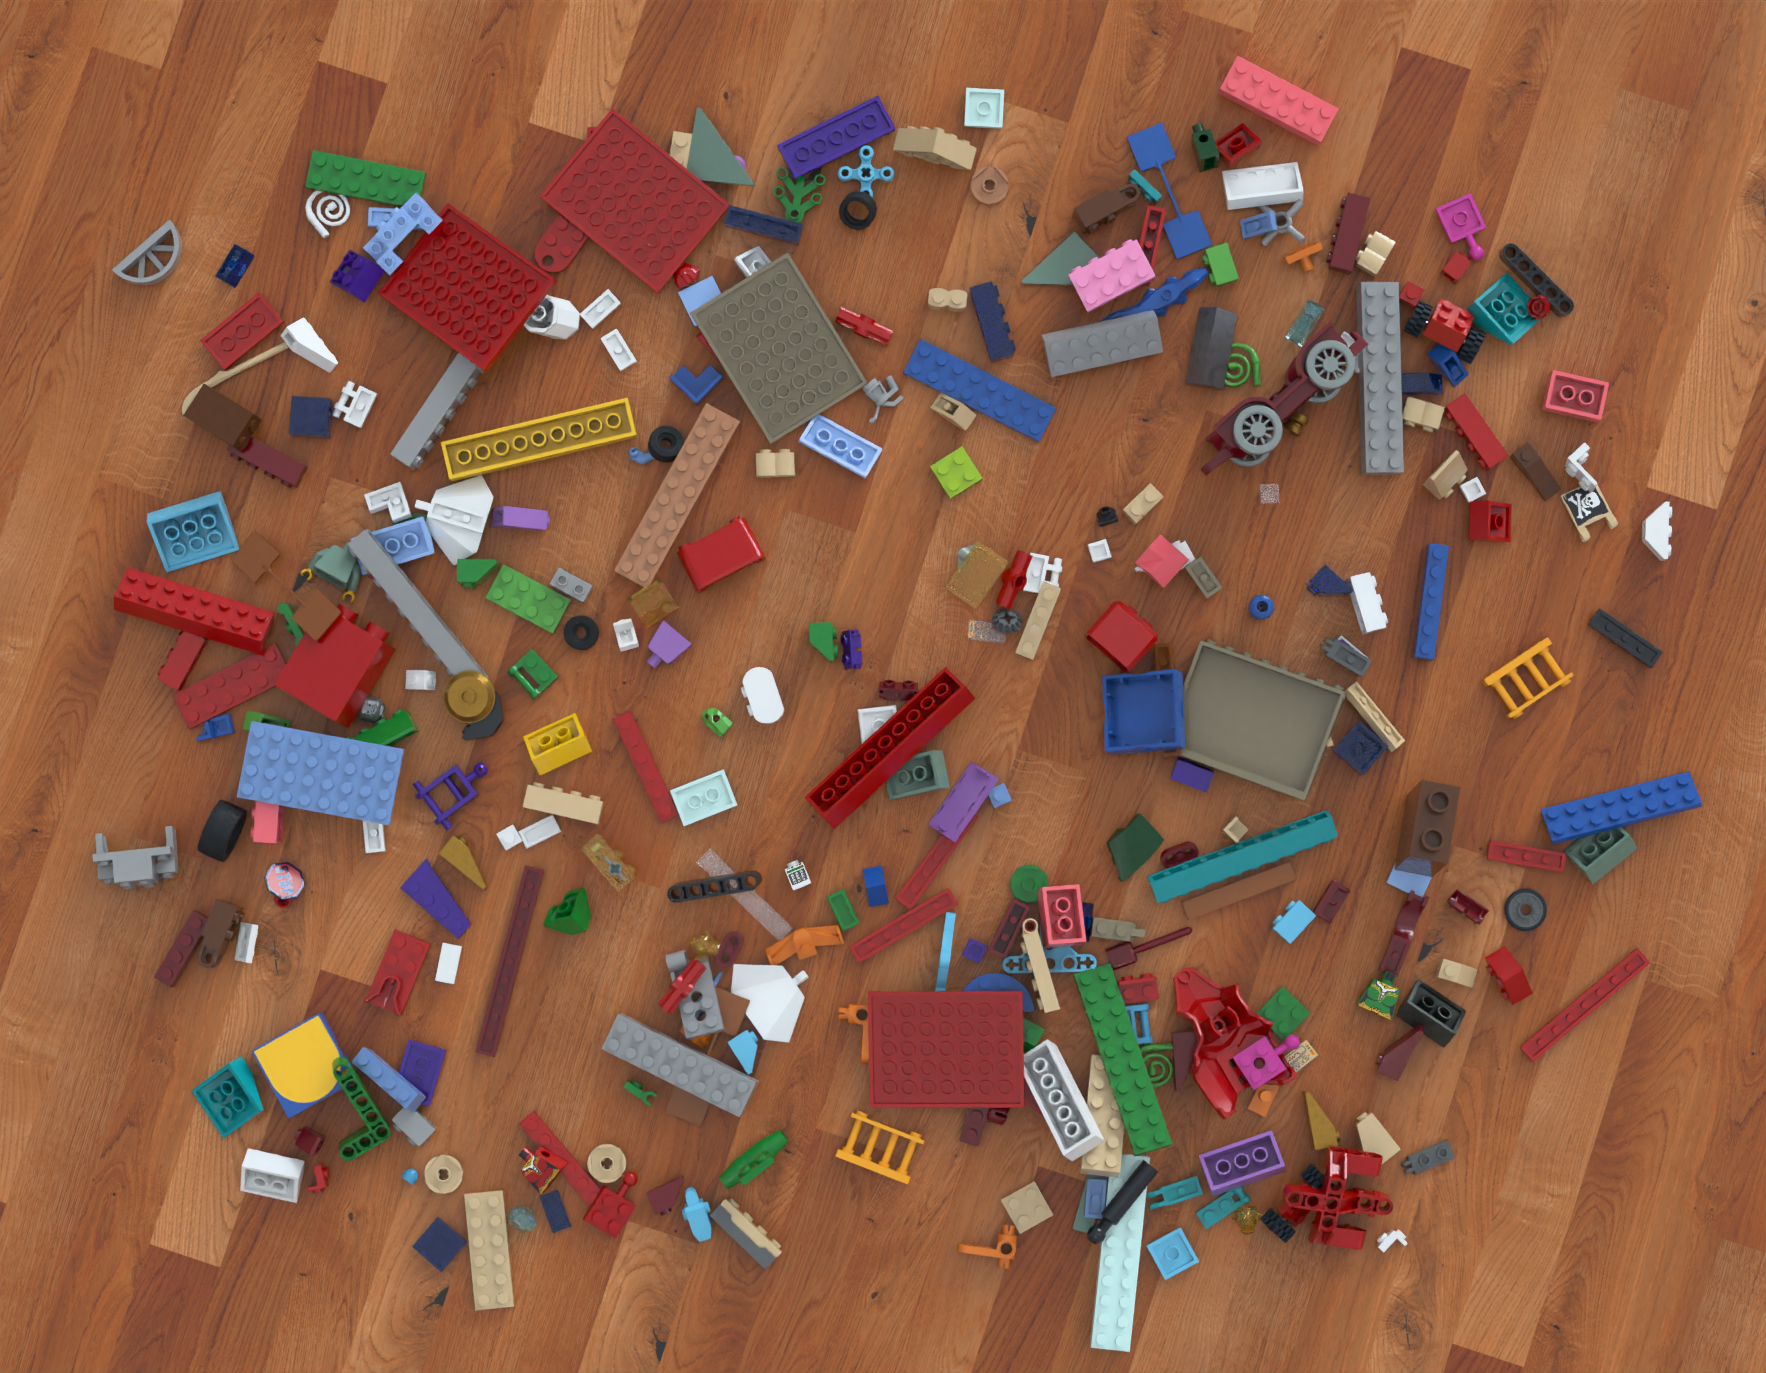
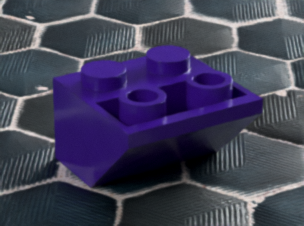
M349 250L343 257L339 268L333 273L330 283L365 303L385 270L371 260Z

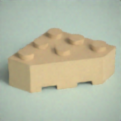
M907 126V128L898 129L893 150L908 157L925 159L924 161L948 165L950 168L971 170L977 148L971 146L969 141L958 140L954 134L944 133L945 130L934 127L931 130L927 127H920L918 129Z

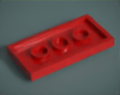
M258 293L200 341L220 366L227 370L280 327L284 321L265 298Z

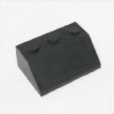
M1418 979L1402 1002L1396 1016L1414 1028L1419 1024L1422 1025L1424 1035L1445 1047L1456 1035L1466 1011Z

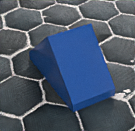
M882 866L863 869L870 907L888 904Z

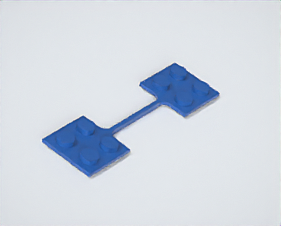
M1160 123L1127 136L1140 171L1142 172L1152 167L1159 169L1177 212V217L1174 220L1163 224L1176 259L1212 246L1199 211L1196 210L1186 215L1181 214L1165 177L1162 165L1167 161L1175 159L1176 155L1163 124Z

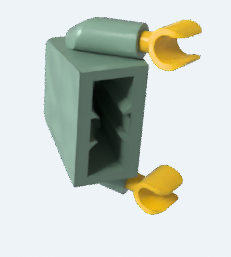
M346 542L343 548L333 545L331 548H325L316 552L308 564V569L301 571V576H304L308 571L310 576L307 580H312L317 575L344 591L348 589V592L343 595V600L346 599L347 594H350L352 596L351 602L355 600L354 591L357 590L360 580V566L357 564V557H353L348 550L350 548L347 545L349 542Z

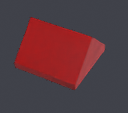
M1242 123L1215 143L1220 158L1229 169L1257 150L1262 141Z

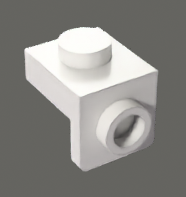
M622 619L613 623L621 652L639 647L631 619Z
M406 670L405 689L435 690V671Z
M1390 1229L1387 1234L1384 1232L1379 1236L1376 1246L1382 1252H1385L1396 1239L1404 1246L1408 1243L1405 1241L1406 1236L1399 1229L1396 1232Z

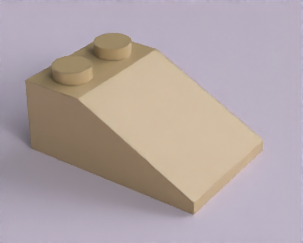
M1457 450L1454 451L1422 484L1439 500L1443 497L1447 498L1454 491L1452 487L1455 483L1459 485L1467 477L1465 473L1468 469L1460 453Z

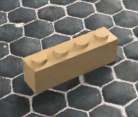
M533 782V785L527 786L523 803L524 808L594 824L600 823L604 802L600 801L601 797L589 795V798L581 797L582 793L570 791V794L563 793L562 788L552 786L550 790L544 788L545 784Z

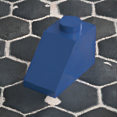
M1438 343L1427 353L1433 365L1452 386H1457L1469 375L1453 350Z

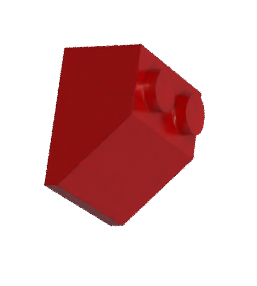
M1489 500L1471 501L1469 509V540L1511 542L1512 504Z

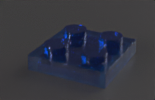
M437 1217L412 1247L442 1272L467 1241L440 1217Z

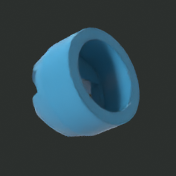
M410 1168L404 1171L401 1177L414 1185L418 1179V1173Z

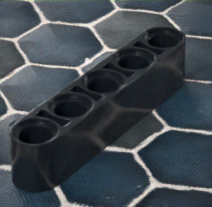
M1510 243L1503 247L1500 251L1502 262L1535 295L1546 297L1550 303V310L1558 317H1566L1572 312L1574 308L1572 300L1517 245ZM1505 250H1512L1514 253V257H1507L1505 254ZM1519 263H1525L1527 271L1520 270ZM1533 276H1537L1541 279L1540 285H1536L1533 283ZM1546 290H1552L1554 298L1547 297ZM1560 303H1565L1568 306L1567 312L1560 310Z
M751 870L678 882L668 889L667 896L670 901L678 903L752 891L761 884L762 876L758 871ZM748 876L755 878V885L748 882ZM730 879H733L737 882L736 888L730 885ZM711 882H715L718 885V891L711 888ZM693 885L699 887L700 894L693 891ZM675 888L681 891V897L675 895Z

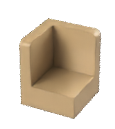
M1234 816L1221 830L1234 843H1238L1241 837L1249 830L1238 820L1237 816Z

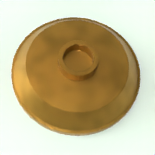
M462 671L455 674L447 682L443 692V701L448 713L456 720L464 723H475L486 718L492 711L496 699L495 689L491 681L477 671Z

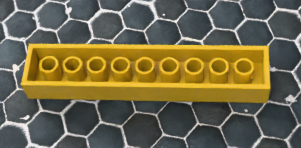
M624 398L443 441L441 446L449 479L454 482L638 438L629 400Z

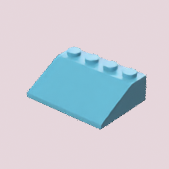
M221 491L147 514V524L166 573L240 549Z

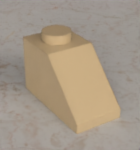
M943 393L939 394L930 407L946 420L965 431L976 417V414L963 403Z
M1440 958L1435 977L1472 988L1478 969Z

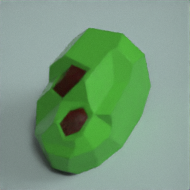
M709 708L702 713L704 723L720 738L733 725L718 709Z

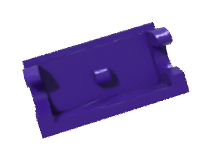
M1178 757L1170 779L1207 792L1214 770Z

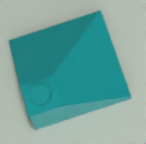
M1508 273L1502 276L1466 309L1475 315L1472 322L1477 327L1509 345L1514 344L1540 320L1535 319L1528 313L1527 305L1531 298Z
M242 1056L225 1065L192 1090V1093L223 1139L263 1111L253 1073Z

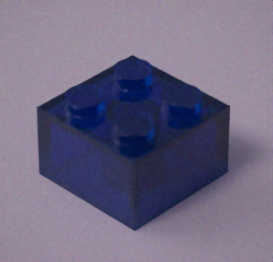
M292 396L289 434L292 437L331 439L333 401L330 398Z
M1358 721L1332 751L1356 773L1362 776L1388 748V745L1362 722Z

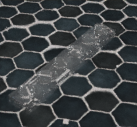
M710 848L697 861L711 877L735 873ZM730 879V885L736 888L737 882L733 879ZM754 890L730 894L777 940L783 939L793 929Z

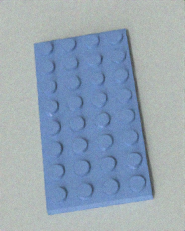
M251 721L237 797L390 825L405 749Z

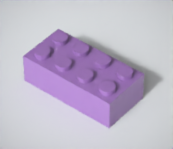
M1272 1130L1199 1155V1162L1212 1197L1285 1172V1164Z

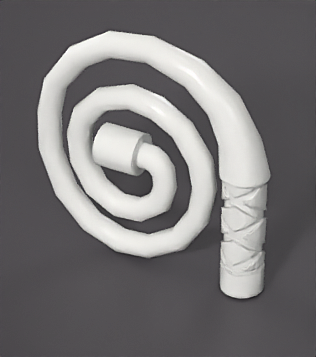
M314 191L307 199L305 206L306 216L309 222L325 239L329 236V233L316 218L311 208L313 200L322 191ZM332 195L322 197L316 209L317 216L323 223L330 226H339L347 221L350 216V205L345 196L339 195L345 203L346 213L343 219L337 222L326 220L321 214V206L329 199L336 201L339 205V212L336 215L329 213V211L332 212L337 208V205L332 201L327 205L325 214L330 219H338L344 211L342 201Z

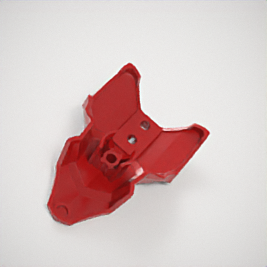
M1184 968L1173 978L1176 1015L1185 1021H1190L1197 1039V1045L1193 1054L1194 1063L1191 1067L1193 1078L1209 1103L1224 1120L1237 1112L1235 1108L1239 1092L1251 1086L1233 1057L1263 1037L1267 1038L1273 1049L1277 1048L1278 1045L1271 1033L1273 1022L1267 1021L1262 1016L1250 1011V1008L1239 994L1240 988L1238 983L1222 987L1207 979L1195 968ZM1283 1053L1278 1057L1286 1067V1070L1265 1084L1283 1086L1297 1078L1294 1068L1288 1064ZM1257 1058L1254 1061V1066L1257 1069H1262L1265 1066V1060ZM1229 1061L1233 1063V1067L1229 1065ZM1239 1078L1243 1080V1084L1239 1082Z

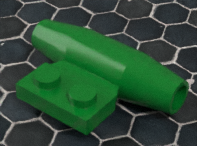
M780 1129L764 1137L737 1157L719 1176V1179L727 1189L739 1183L745 1186L774 1163V1157L789 1142L788 1138Z

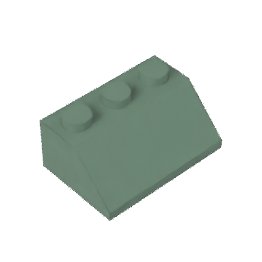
M1620 827L1578 838L1564 850V853H1566L1580 873L1594 884L1638 848L1632 837Z

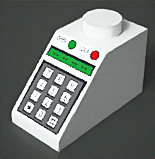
M796 860L787 864L788 868L785 871L793 891L811 884L803 862L799 863Z

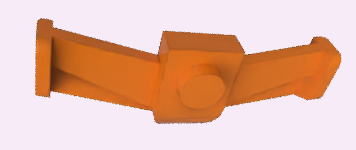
M839 925L803 927L794 930L793 933L765 950L770 965L776 966L797 953L799 960L817 955L815 946L843 945L845 943Z

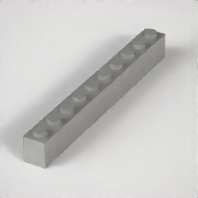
M369 529L361 532L347 544L350 547L348 550L352 556L358 557L362 562V568L367 573L370 572L373 575L374 583L386 591L385 596L391 603L395 602L399 607L397 610L400 615L408 618L411 622L409 625L413 631L421 634L423 637L421 639L428 648L431 647L434 650L435 658L440 663L443 661L447 666L446 671L451 677L462 671H477L489 679V676Z

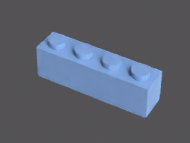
M363 1047L352 1060L355 1066L405 1109L415 1112L426 1098L423 1093L373 1050Z

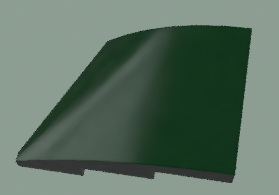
M1140 813L1133 817L1126 828H1117L1106 842L1112 854L1113 864L1117 866L1120 882H1124L1137 871L1164 841L1162 836Z

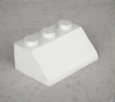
M1370 572L1349 577L1346 583L1362 635L1386 628L1388 619L1386 613H1382L1380 607L1382 605L1381 596L1376 594L1375 587H1377L1375 577L1371 576Z
M248 1149L241 1169L240 1191L297 1203L305 1161Z

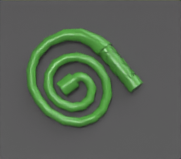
M1232 344V348H1241L1249 353L1253 369V386H1261L1260 360L1255 350L1246 344ZM1233 353L1230 355L1229 360L1232 358L1242 359L1246 364V375L1237 383H1231L1225 379L1224 384L1230 387H1239L1248 380L1251 366L1245 356ZM1236 362L1229 363V370H1237L1239 368V373L1232 376L1227 371L1226 377L1231 380L1239 379L1243 375L1242 365L1236 364Z
M1148 1043L1139 1048L1142 1054L1150 1051L1173 1050L1172 1043ZM1150 1053L1143 1058L1144 1063L1150 1058L1159 1057L1169 1065L1168 1076L1161 1082L1152 1083L1153 1088L1165 1085L1172 1078L1174 1069L1168 1057L1160 1053ZM1156 1060L1150 1063V1067H1148L1149 1075H1156V1067L1154 1065H1160L1162 1068L1160 1075L1150 1077L1151 1082L1159 1081L1164 1077L1166 1066L1162 1061Z

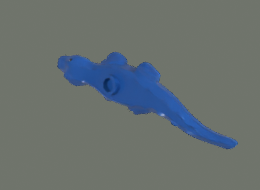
M1206 268L1190 270L1179 280L1176 277H1169L1164 282V285L1156 290L1149 288L1143 295L1141 302L1135 306L1116 311L1101 321L1154 310L1157 317L1164 316L1167 313V308L1186 302L1188 296L1185 292L1198 287L1207 277L1208 271Z

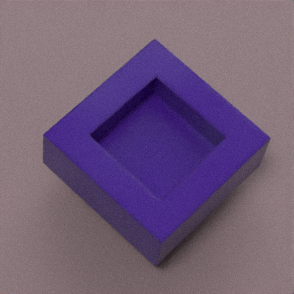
M970 938L962 956L980 964L988 946Z

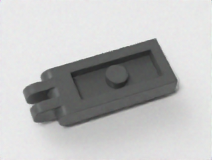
M1325 637L1323 641L1329 644V647L1323 644L1319 647L1326 651L1324 655L1358 676L1363 677L1372 660L1335 638L1331 641Z
M1446 1139L1406 1156L1407 1160L1402 1162L1401 1166L1410 1165V1168L1405 1169L1404 1173L1413 1172L1415 1175L1455 1158Z

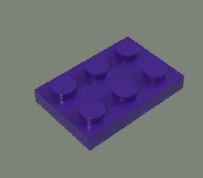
M409 1039L399 1074L426 1096L421 1104L430 1106L447 1050Z

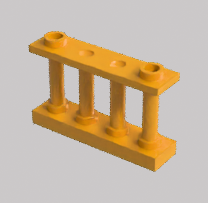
M1548 637L1482 680L1485 687L1489 685L1492 688L1495 687L1511 712L1505 715L1507 719L1511 717L1516 719L1523 714L1522 710L1557 686L1560 685L1562 688L1571 682L1569 678L1573 676V673L1570 672L1564 675L1549 653L1548 646L1552 642ZM1537 653L1543 656L1558 678L1550 686L1532 662V657ZM1521 664L1528 668L1543 690L1534 697L1517 674L1518 670L1516 667ZM1504 675L1512 678L1526 699V702L1519 707L1515 705L1501 684L1502 680L1500 678Z
M859 1110L856 1113L852 1112L851 1117L856 1118L846 1146H843L842 1149L838 1148L836 1157L908 1184L910 1176L907 1175V1168L917 1142L924 1143V1139H921L922 1135L913 1131L908 1134L867 1118L868 1114ZM864 1121L874 1125L864 1153L858 1156L853 1154L854 1150L852 1149ZM882 1128L892 1132L882 1160L876 1163L871 1161L872 1157L870 1156ZM900 1135L910 1139L900 1167L894 1170L889 1168V1161Z

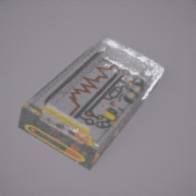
M969 620L967 639L1005 644L1006 634L996 630L991 622Z

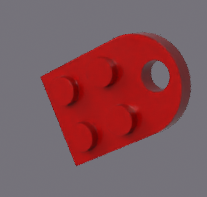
M559 213L537 243L534 251L535 260L542 270L548 273H560L570 266L589 237ZM546 257H552L554 260L553 264L549 267L543 265V260Z

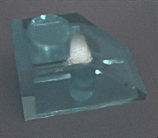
M1308 299L1287 333L1286 338L1302 347L1325 308Z

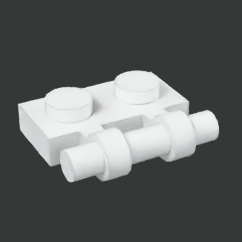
M348 381L346 387L342 388V395L338 403H335V410L332 415L339 418L341 413L344 412L346 413L344 421L362 429L378 394L362 386H359L357 392L352 391L355 383ZM350 396L353 397V400L348 408L345 404Z
M1030 553L1033 557L1026 572L1027 583L1023 591L1039 594L1043 581L1059 587L1058 578L1059 573H1062V559L1055 558L1052 565L1048 564L1049 556ZM1046 570L1052 571L1050 582L1045 581Z

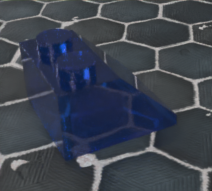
M1326 564L1306 583L1308 592L1314 597L1316 595L1318 597H1346L1354 591Z

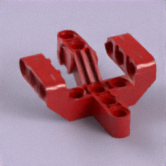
M1330 1146L1328 1147L1324 1165L1326 1173L1322 1189L1289 1184L1284 1187L1282 1195L1289 1206L1317 1211L1308 1237L1310 1243L1356 1250L1363 1249L1367 1230L1352 1227L1349 1224H1337L1339 1215L1349 1212L1354 1215H1358V1213L1369 1214V1217L1372 1218L1375 1217V1214L1388 1215L1393 1210V1203L1387 1194L1377 1190L1370 1191L1359 1189L1358 1187L1345 1190L1347 1173L1378 1177L1383 1156L1372 1152ZM1333 1181H1339L1337 1185L1330 1186ZM1297 1193L1295 1198H1288L1290 1194ZM1310 1196H1316L1313 1201H1307ZM1368 1198L1366 1203L1360 1204L1362 1199ZM1329 1199H1335L1332 1204H1326ZM1387 1201L1385 1206L1379 1207L1381 1202ZM1330 1217L1329 1221L1322 1222L1324 1218Z

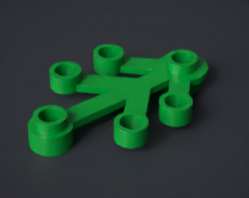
M779 168L777 170V177L784 182L794 196L792 205L785 196L783 187L777 186L773 191L774 196L786 208L785 217L789 223H800L806 211L822 203V195L814 193L809 201L800 206L801 198L826 183L824 175H816L814 180L804 187L806 175L797 178L795 186L788 176L786 168ZM785 171L786 175L784 177L779 176V172ZM821 177L824 181L817 183V178ZM778 189L783 191L780 196L776 195ZM814 196H819L820 201L815 202L813 200ZM793 211L798 212V216L792 217L791 213Z

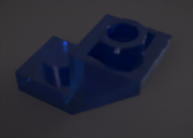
M1401 374L1402 394H1443L1442 375Z

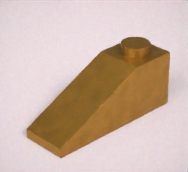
M460 835L458 837L452 836L438 854L479 887L486 890L488 886L470 847L467 846L468 841Z
M1308 1091L1303 1092L1313 1149L1320 1150L1330 1146L1337 1147V1142L1340 1141L1339 1131L1335 1130V1127Z

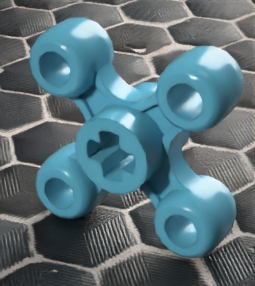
M866 145L859 150V157L862 162L860 167L851 169L848 166H843L838 170V178L842 182H848L852 179L858 180L861 183L860 191L869 193L873 198L874 194L871 189V183L877 179L891 182L894 179L895 173L888 166L882 169L873 168L871 160L874 156V151L870 146ZM868 151L870 154L864 156L863 152ZM863 171H869L870 177L867 178V176H865L864 178ZM848 172V176L844 177L842 173ZM889 172L891 175L889 177H885L884 173Z

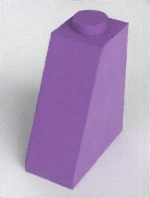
M510 506L492 508L491 528L544 531L547 530L550 523L548 511Z

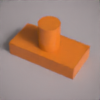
M1315 241L1283 255L1282 258L1286 264L1299 260L1305 272L1314 268L1310 255L1322 250L1323 247L1321 242Z
M1263 1084L1257 1088L1247 1109L1265 1117L1280 1086Z

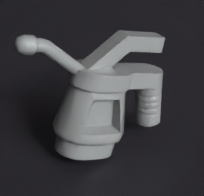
M892 375L885 378L891 389L888 393L882 383L877 381L876 378L872 379L862 388L865 391V395L877 405L874 417L869 420L870 423H874L877 419L881 406L894 407L903 399L900 395L893 402L887 401L899 390Z

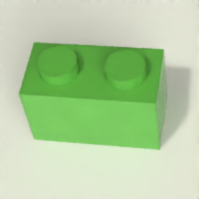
M1228 243L1205 249L1202 259L1205 267H1209L1210 273L1208 278L1211 285L1214 284L1216 289L1237 282L1239 277Z

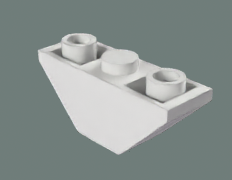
M1669 502L1662 503L1642 522V542L1660 561L1667 560L1668 556L1671 555V545H1668V537H1671L1672 527L1669 526V518L1672 517V507H1669Z

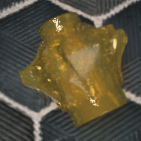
M704 930L697 937H692L690 947L695 952V959L699 960L705 956L715 957L720 943L713 939L707 930Z
M1242 1205L1238 1207L1239 1211L1232 1214V1219L1237 1222L1243 1234L1254 1233L1262 1214L1256 1211L1257 1207Z

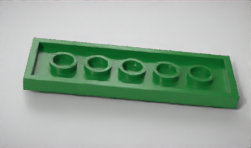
M313 150L305 187L306 189L402 207L416 192L422 196L426 172Z

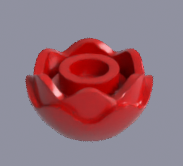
M1536 295L1531 298L1527 305L1528 313L1535 319L1546 317L1550 311L1548 299L1542 295Z

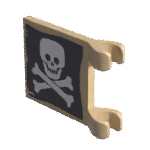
M1596 485L1591 493L1578 487L1560 496L1582 542L1590 539V534L1585 528L1589 524L1605 517L1610 529L1618 525L1598 485Z

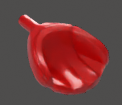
M683 263L673 276L677 288L682 289L694 282L699 276L700 269L692 264Z

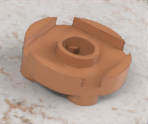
M982 167L977 170L972 177L970 185L973 197L978 202L987 206L1001 202L1008 191V178L1006 174L996 167ZM987 181H989V183H990L991 181L994 182V185H993V188H994V189H993V190H990V189H989V190H986V189H985V187H986L985 182H987Z

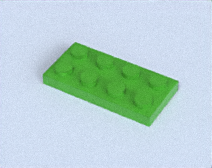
M504 564L485 597L554 634L571 602L565 596Z

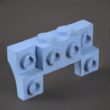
M417 192L400 209L396 207L389 214L390 220L387 223L383 221L376 228L378 232L363 247L389 275L403 262L393 250L418 224L430 234L443 221Z

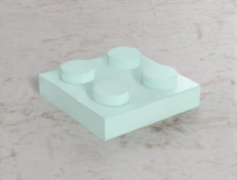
M966 88L964 127L1002 129L1004 90Z

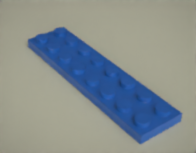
M920 339L903 374L1037 442H1040L1056 410V407Z
M1685 772L1541 809V816L1552 845L1699 808L1702 807V802L1690 772Z

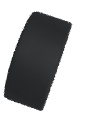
M861 191L851 192L846 195L839 208L842 222L847 227L855 230L868 227L874 220L877 212L876 202L873 198ZM853 201L864 204L869 212L867 218L864 220L853 218L847 210L848 204Z

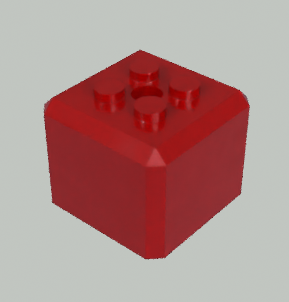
M1114 601L1086 632L1084 637L1123 672L1128 674L1155 644L1158 638L1157 633L1151 628V623L1145 618H1139L1136 615L1138 612L1130 605L1127 607L1121 601Z

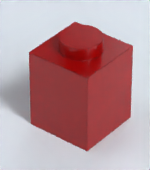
M1455 252L1440 273L1456 284L1471 264L1469 257L1462 252Z
M1407 281L1399 294V303L1413 310L1425 290Z

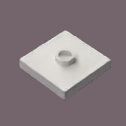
M896 705L857 709L861 745L897 712Z

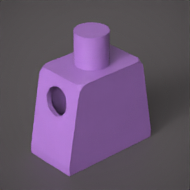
M663 620L648 645V648L654 653L647 662L654 668L662 660L670 665L686 652L692 644Z

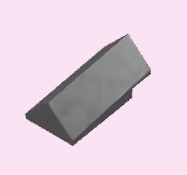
M1218 307L1199 308L1185 384L1223 390L1234 338L1236 313Z

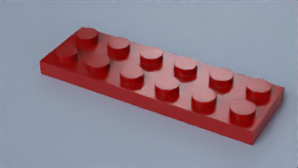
M274 643L264 648L260 655L254 653L172 696L188 728L192 729L276 687L274 683L285 667L286 662L277 644Z

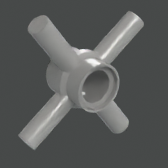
M1300 199L1297 200L1287 213L1274 212L1277 230L1267 233L1260 241L1261 244L1266 247L1278 233H1289L1298 242H1304L1306 237L1292 227V217L1304 205ZM1267 205L1259 206V209L1264 213L1273 211ZM1281 220L1287 221L1285 225L1278 226Z

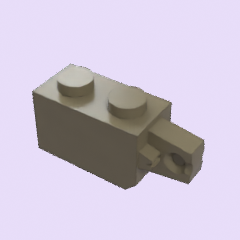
M1093 917L1090 936L1134 941L1135 936L1145 938L1146 930L1136 929V924L1132 922Z

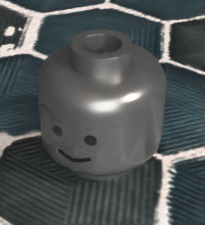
M368 696L358 712L359 718L363 721L376 723L379 719H383L386 705L383 704L381 699Z

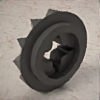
M1006 608L1003 610L998 609L993 614L992 625L1001 633L1012 634L1020 630L1023 618L1020 617L1019 612H1014L1013 608L1011 610ZM1005 617H1007L1010 620L1009 624L1005 620Z

